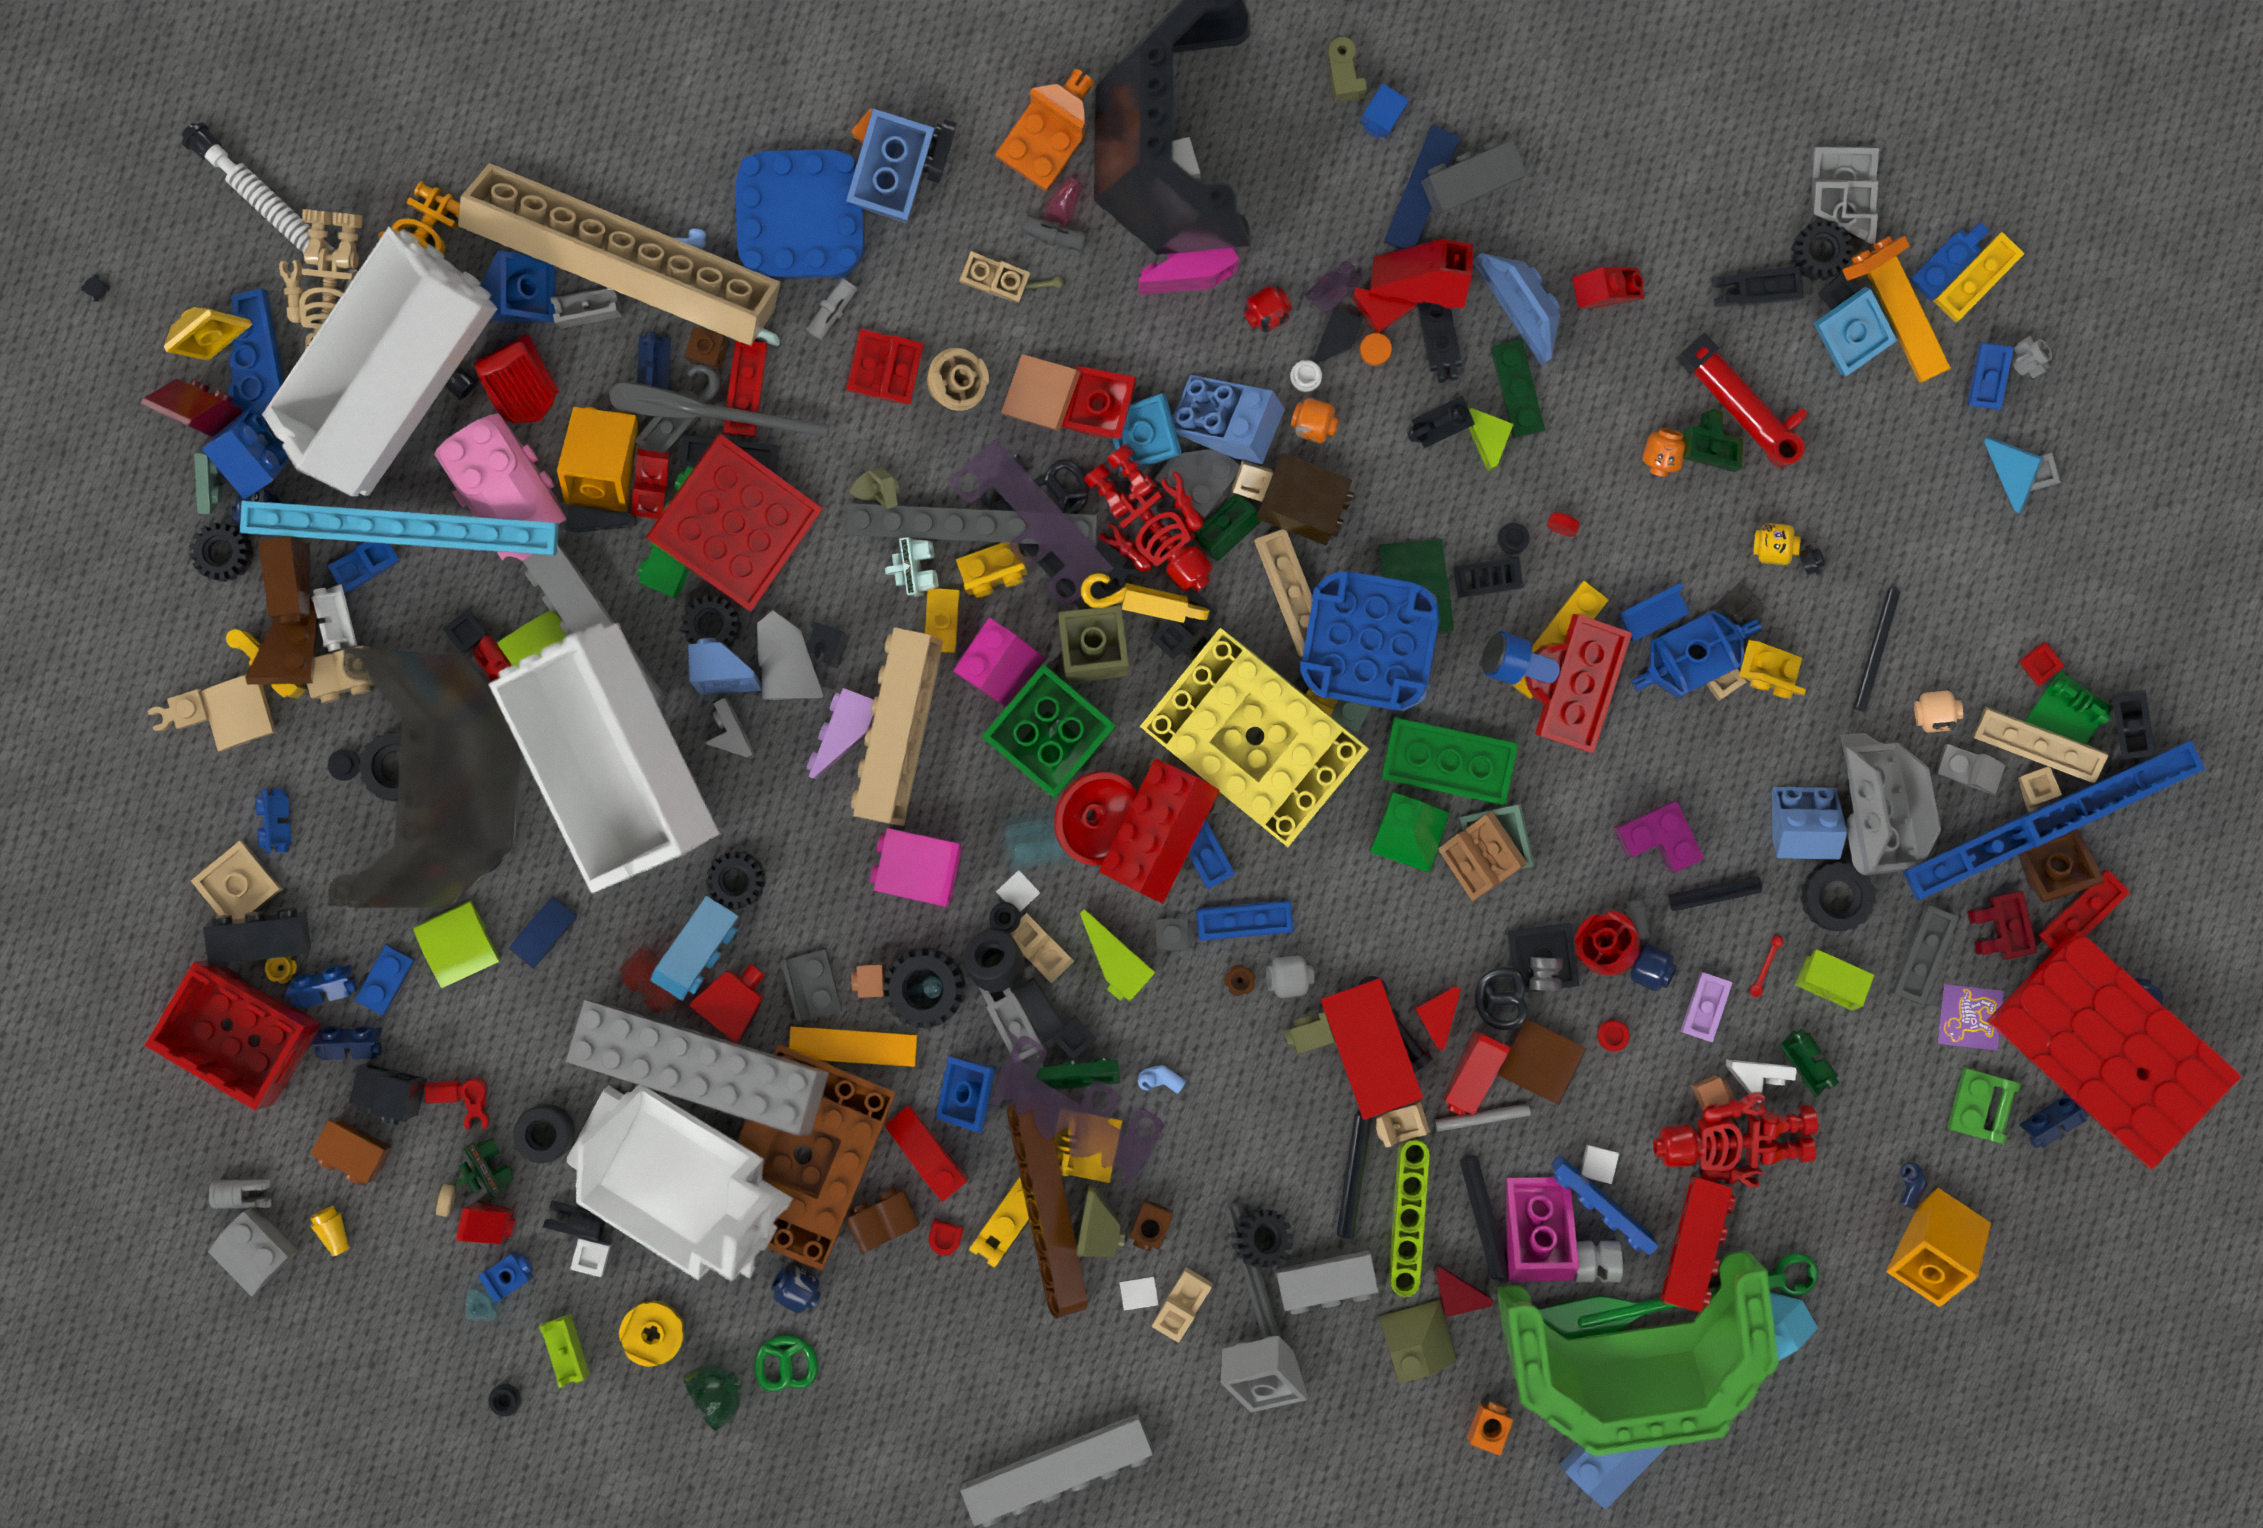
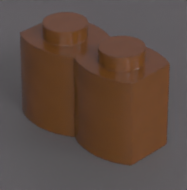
M894 1187L878 1195L880 1201L871 1206H868L865 1201L849 1209L851 1215L845 1220L861 1254L920 1226L921 1223L905 1190L897 1192Z

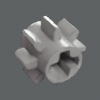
M2029 336L2014 347L2016 353L2012 355L2011 361L2019 374L2025 375L2030 373L2031 377L2035 378L2046 372V369L2050 367L2048 361L2052 360V352L2044 340L2039 339L2034 342L2032 337Z

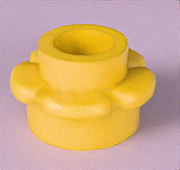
M291 956L269 958L265 964L267 977L273 982L278 981L280 984L289 982L297 970L296 962L291 960ZM279 965L284 967L282 971L278 969Z

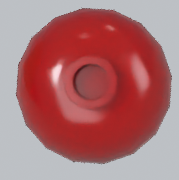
M1607 911L1608 914L1601 916L1594 914L1580 925L1575 934L1577 956L1589 970L1601 976H1617L1626 972L1634 965L1640 954L1641 942L1636 927L1629 918L1616 911Z

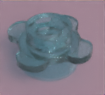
M471 1289L466 1293L465 1317L469 1321L485 1319L490 1322L496 1318L495 1302L488 1291L478 1292L476 1289ZM480 1302L484 1304L483 1308L479 1307Z

